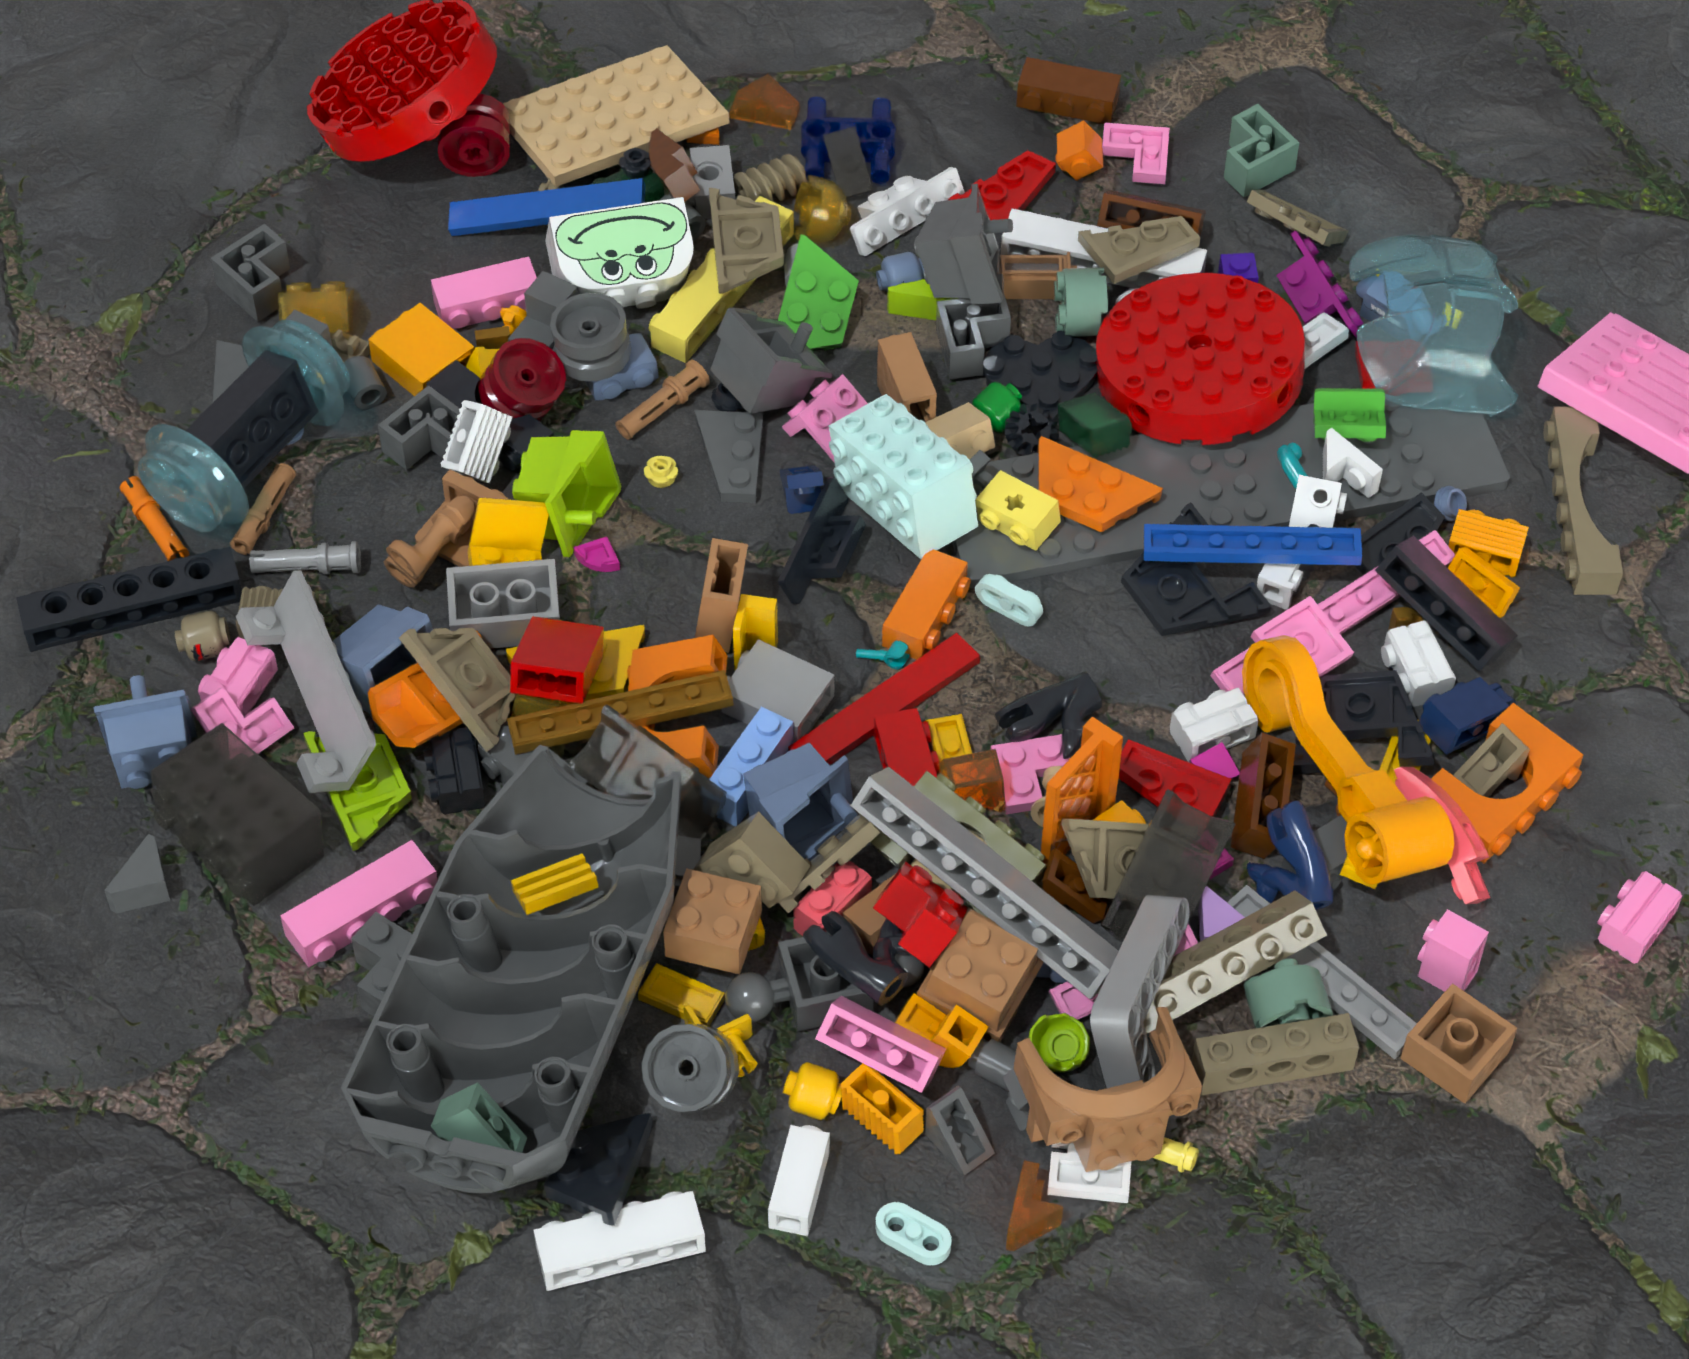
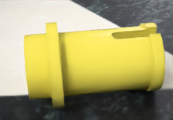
M1164 1137L1161 1154L1155 1155L1153 1158L1177 1166L1179 1172L1183 1173L1184 1170L1191 1172L1196 1164L1199 1149L1193 1147L1192 1142L1187 1141L1186 1144Z

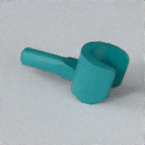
M894 641L888 651L856 650V658L879 659L895 670L902 668L910 655L905 653L908 649L907 644L901 641Z

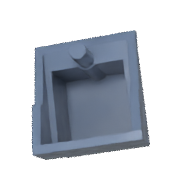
M377 605L333 640L342 666L349 675L350 684L355 696L360 701L362 709L368 712L371 718L372 714L368 698L369 689L417 663L399 637L408 629H415L416 633H430L433 628L427 614L410 607H405L402 611ZM373 720L377 733L382 734V729Z
M137 675L130 678L131 700L94 707V713L97 717L108 753L111 755L121 789L128 787L133 789L143 788L149 783L164 780L179 781L186 776L196 774L192 738L197 737L194 715L191 711L192 704L185 690L147 696L144 676Z
M807 743L743 773L749 816L751 817L759 811L803 858H807L809 861L817 856V849L833 835L836 836L857 816L854 808L850 806L853 802L849 763L845 755L830 766L810 743Z

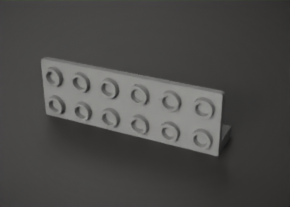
M301 570L293 571L274 606L240 608L236 619L248 646L281 644L326 752L302 754L297 761L308 792L349 790L376 746L375 735L367 724L362 705L355 696L350 684L349 675L342 666L337 654L336 645L331 640L325 626L324 617L319 612L314 601L312 589L307 584Z

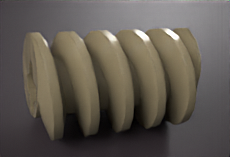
M790 154L783 155L781 160L778 158L772 159L769 164H759L757 169L752 167L748 168L745 173H735L733 178L737 197L741 195L751 198L753 201H756L761 196L773 202L772 194H775L777 199L782 201L785 199V189L790 196L796 195V185L803 192L808 191L804 167L796 156Z

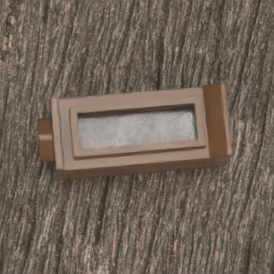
M1067 252V255H1000L999 274H1003L1005 298L1054 299L1056 273L1066 268H1077V265H1071L1070 252Z

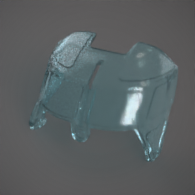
M1404 235L1373 241L1360 248L1351 257L1349 270L1352 281L1356 282L1377 274L1384 275L1388 311L1384 316L1364 324L1357 330L1356 334L1364 365L1376 389H1384L1385 398L1388 401L1420 409L1484 413L1490 417L1510 409L1517 401L1518 394L1506 382L1490 358V355L1501 334L1504 312L1509 314L1518 309V302L1514 293L1500 279L1495 264L1498 261L1497 256L1485 247L1471 240L1439 235H1430L1429 237ZM1441 281L1446 282V283H1438V284H1431V285H1424V286H1417V287H1415V285H1418V284H1426V283L1441 282Z

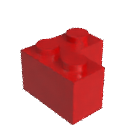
M905 861L878 896L873 909L904 931L898 945L930 968L957 934L968 907L964 905L963 899L956 892L947 888L944 890L934 883L932 876L925 869L918 865L912 866Z

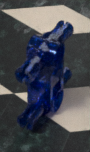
M818 96L810 98L808 100L807 119L801 126V154L805 158L807 181L815 183L823 180L825 162H871V180L878 184L888 182L890 179V161L895 156L896 127L891 121L890 100L886 98L875 99L872 104V118L826 117V100Z

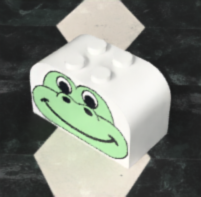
M683 197L549 217L545 242L552 275L578 286V295L583 293H601L613 297L622 307L636 305L637 308H648L654 306L656 302L669 299L685 283L693 255V240Z

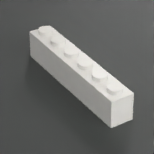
M1011 209L1008 219L1013 221V231L1003 233L1001 255H1067V252H1070L1071 265H1077V268H1100L1078 242V231L1091 230V233L1095 234L1108 232L1107 228ZM1195 248L1118 282L1116 285L1140 288L1151 282L1171 276L1204 273L1207 250ZM1106 276V282L1112 283L1111 280Z

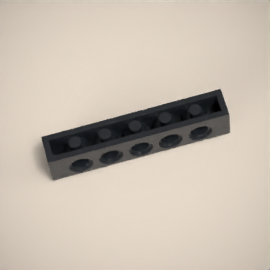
M230 546L212 549L205 553L184 558L179 557L150 566H141L125 572L107 574L83 582L69 583L65 586L45 591H36L28 595L16 597L27 644L30 652L237 603L241 600L242 589Z

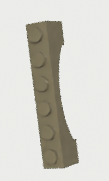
M1553 407L1550 421H1545L1543 435L1545 442H1550L1548 467L1549 469H1554L1552 493L1553 496H1558L1559 499L1556 519L1558 524L1563 525L1561 550L1562 552H1567L1568 557L1565 564L1566 580H1571L1573 595H1616L1623 575L1619 545H1611L1593 523L1586 509L1580 486V465L1586 456L1594 455L1600 434L1598 422L1573 407Z

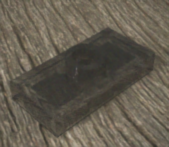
M855 126L823 135L840 199L844 200L873 192Z

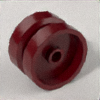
M479 93L467 107V112L463 117L450 122L441 129V133L438 135V156L446 168L456 174L478 177L495 173L506 165L510 156L509 112L504 104L492 96Z
M515 338L506 342L496 352L481 376L479 384L481 402L483 405L513 418L530 414L541 422L564 390L566 381L564 364L556 352L542 342L531 338Z

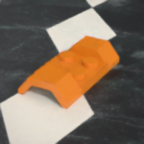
M418 663L377 684L368 691L372 719L395 746L415 748L437 735L440 737L464 723Z

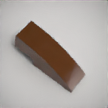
M656 128L651 132L649 142L651 165L672 199L683 197L685 202L700 191L692 178L698 172L683 147Z

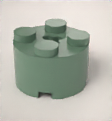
M1104 267L1066 268L1056 273L1054 301H1060L1058 314H1055L1056 332L1065 331V335H1071L1072 337L1098 335L1102 324V315L1108 313L1106 275H1103Z
M1296 959L1281 960L1275 964L1274 970L1260 976L1251 977L1244 982L1245 996L1255 1028L1333 1016L1320 971L1309 965H1298Z

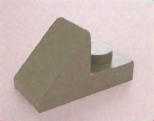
M1502 723L1453 776L1474 792L1489 797L1506 778L1513 781L1518 779L1530 748Z

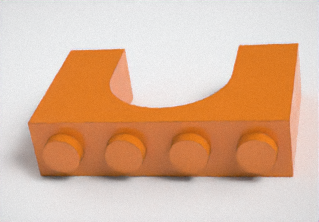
M714 635L634 649L631 665L627 669L628 691L725 670L726 673L728 655ZM655 724L620 731L622 747L621 756L617 758V769L619 775L628 782L634 791L654 788V781L656 779L669 776L672 771L681 773L683 783L711 778L717 769L719 745L705 726L671 732L654 731Z
M1512 703L1490 723L1486 740L1503 723L1530 748L1520 773L1527 786L1522 793L1506 799L1488 798L1474 792L1444 768L1431 778L1447 792L1471 821L1489 855L1488 858L1480 861L1483 864L1494 854L1500 856L1510 845L1512 837L1517 832L1524 833L1532 825L1535 815L1541 809L1544 811L1549 810L1557 800L1559 792L1564 787L1567 789L1572 788L1582 774L1579 768L1584 754L1515 703Z

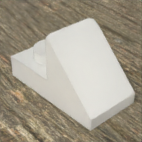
M1330 428L1326 432L1323 448V479L1338 482L1344 478L1352 488L1359 490L1367 498L1373 496L1379 490L1383 469L1333 428Z

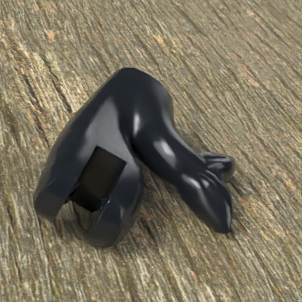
M1084 671L1065 681L1031 692L1012 701L995 713V719L1001 728H1008L1005 736L1010 742H1022L1036 738L1055 719L1063 714L1061 722L1063 729L1061 736L1063 758L1068 759L1077 752L1081 744L1082 730L1086 724L1083 718L1102 708V701L1093 680Z
M830 911L821 918L822 924L829 934L817 925H811L803 933L807 944L824 963L867 994L880 1006L885 1005L894 998L907 981L908 973L895 960L896 954L909 953L898 945L903 933H901L899 927L887 918L880 929L879 940L875 943L873 958L866 952L855 927L845 917L835 911Z

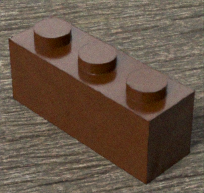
M1027 57L1018 82L1016 107L1102 124L1112 123L1119 100L1121 75Z
M1108 190L1103 194L1097 226L1108 228L1121 225L1122 229L1140 227L1142 222L1182 216L1201 237L1206 210Z
M1262 732L1242 752L1231 848L1265 859L1276 849L1268 833L1267 815L1275 809H1282L1285 804L1289 803L1296 744Z

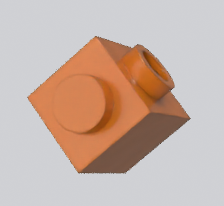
M1084 120L1057 133L1056 162L1060 169L1064 172L1067 171L1077 181L1103 168L1102 138Z

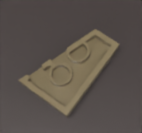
M1252 190L1248 197L1247 203L1256 207L1254 212L1269 219L1274 217L1283 222V226L1293 231L1297 230L1299 233L1305 234L1324 246L1330 247L1331 244L1343 243L1347 236L1348 230L1264 190Z
M1182 216L1142 222L1140 227L1122 229L1121 225L1108 227V232L1092 234L1091 230L1078 231V242L1099 267H1104V273L1113 284L1198 248L1200 245L1199 235Z
M861 814L856 816L846 826L848 832L839 839L835 835L827 839L817 849L820 854L811 861L804 858L811 865L795 891L778 903L787 913L792 911L798 905V900L807 886L810 885L816 890L834 871L835 867L833 864L836 861L840 866L844 865L880 834L881 830Z

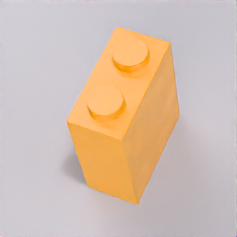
M418 303L410 310L403 312L399 318L383 329L377 330L368 339L372 362L413 396H416L425 389L428 381L455 360L466 367L471 354L475 350V347L422 303Z

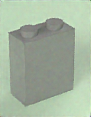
M758 639L750 651L746 650L741 655L734 674L727 676L734 706L722 708V713L749 724L762 706L793 721L794 742L810 732L833 699L834 674Z

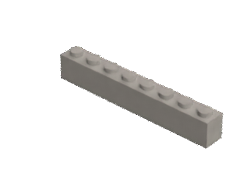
M890 767L868 777L850 805L1003 930L1038 948L1037 957L1086 997L1092 999L1100 992L1119 952L1115 947Z

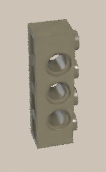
M1349 1013L1196 1038L1192 1065L1202 1084L1201 1096L1354 1070L1359 1044Z

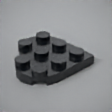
M1065 331L1055 332L1052 338L1046 339L1039 345L1025 341L1020 336L1010 335L1005 338L1004 342L991 348L984 358L983 374L986 378V385L988 386L993 382H999L1005 386L1008 383L1012 384L1022 395L1021 405L1037 403L1039 408L1050 410L1049 415L1053 421L1058 422L1093 386L1098 378L1096 348H1093L1085 340L1065 335Z

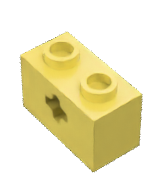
M1001 470L976 499L978 520L990 530L996 529L1009 536L1016 544L1026 545L1035 551L1061 522L1058 500Z

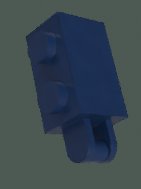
M1479 677L1467 683L1460 682L1451 690L1441 695L1436 693L1429 697L1423 704L1422 708L1424 711L1419 719V723L1429 738L1445 754H1449L1487 736L1490 723L1512 703H1516V700L1509 696L1499 683L1488 685Z

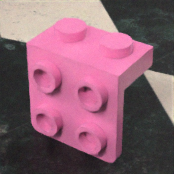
M843 374L830 384L826 379L818 384L810 392L814 398L807 404L802 400L787 413L791 419L782 426L790 437L805 428L834 463V455L829 447V442L831 441L829 425L868 404Z

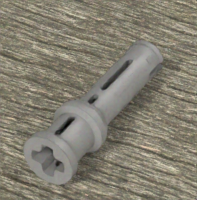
M352 541L350 545L329 546L328 543H321L317 548L251 550L250 556L252 557L249 558L251 573L318 570L319 573L326 575L336 570H352L353 573H360L361 552L358 541Z

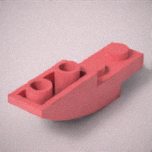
M1398 767L1394 769L1397 776L1395 785L1408 801L1424 796L1433 798L1443 807L1450 819L1454 835V849L1452 857L1446 865H1449L1454 877L1451 880V884L1456 896L1463 900L1464 904H1478L1489 899L1490 895L1476 864L1488 858L1489 855L1469 818L1444 789L1414 767Z

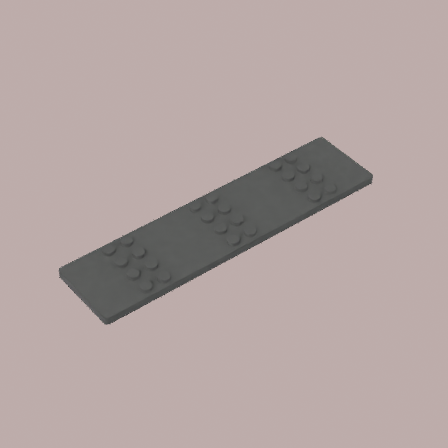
M1455 377L1433 381L1431 391H1385L1386 438H1377L1370 442L1360 441L1357 438H1345L1383 469L1379 490L1373 496L1367 498L1359 490L1352 488L1344 478L1339 480L1338 482L1342 483L1341 492L1347 493L1344 512L1343 514L1336 513L1335 521L1397 510L1421 492L1431 503H1434L1437 491L1445 486L1460 489L1466 497L1501 491L1508 487L1510 475L1467 378ZM1314 403L1291 407L1280 419L1267 428L1253 435L1249 431L1232 436V441L1226 443L1202 445V440L1182 439L1181 444H1175L1140 434L1069 447L1162 487L1161 499L1156 503L1150 500L1139 506L1136 514L1127 519L1118 520L1114 526L1103 532L1060 515L1061 522L1036 551L1026 545L1016 544L1009 536L996 529L990 530L978 520L977 528L952 541L957 558L968 562L966 577L971 579L969 588L974 589L986 574L1000 575L1008 582L1139 558L1144 552V524L1173 523L1181 514V510L1190 502L1208 525L1289 527L1296 489L1284 473L1277 457V451L1282 445H1288L1292 442L1297 443L1302 450V457L1298 461L1308 477L1323 479V448L1325 440L1315 438L1313 424ZM1039 453L991 461L987 464L985 471L995 477L1001 470L1038 490Z

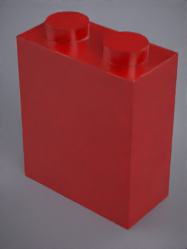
M532 616L511 660L510 693L583 704L603 658L604 627Z

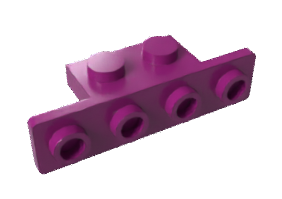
M1295 230L1291 233V236L1304 257L1276 276L1304 323H1309L1324 312L1331 315L1338 311L1349 330L1359 341L1365 338L1359 326L1364 324L1353 307L1347 309L1344 303L1349 298L1338 283L1333 286L1330 279L1334 277V274L1324 260L1320 262L1317 260L1316 255L1320 251L1310 237L1303 239L1298 231Z

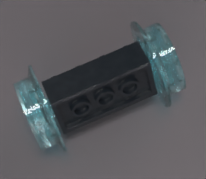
M280 320L272 328L264 326L251 328L244 335L242 341L244 357L249 367L191 426L184 431L175 426L158 424L147 432L145 437L147 453L138 463L140 478L154 500L180 523L197 531L210 532L221 522L226 524L242 522L249 512V503L244 488L308 422L321 426H330L336 424L342 418L344 413L343 396L348 392L351 383L347 367L336 350L321 335L302 323L293 320Z

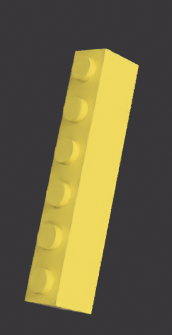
M759 196L755 202H765L778 206L782 245L784 246L794 234V211ZM714 248L710 249L704 262L697 270L691 271L682 288L670 296L665 308L652 317L649 324L651 347L686 363L724 318L727 308H732L756 279L728 292L719 294Z

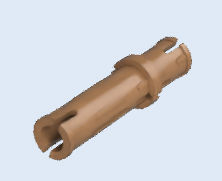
M284 463L276 464L252 508L246 510L241 518L242 524L230 542L231 547L236 552L243 555L250 554L259 536L268 530L273 512L296 476V472L291 466Z

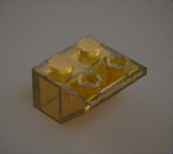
M345 281L325 282V284H321V288H311V282H295L286 285L287 289L278 293L279 325L295 309L329 325L330 333H336L338 329L343 332H350L352 330L354 287H345Z

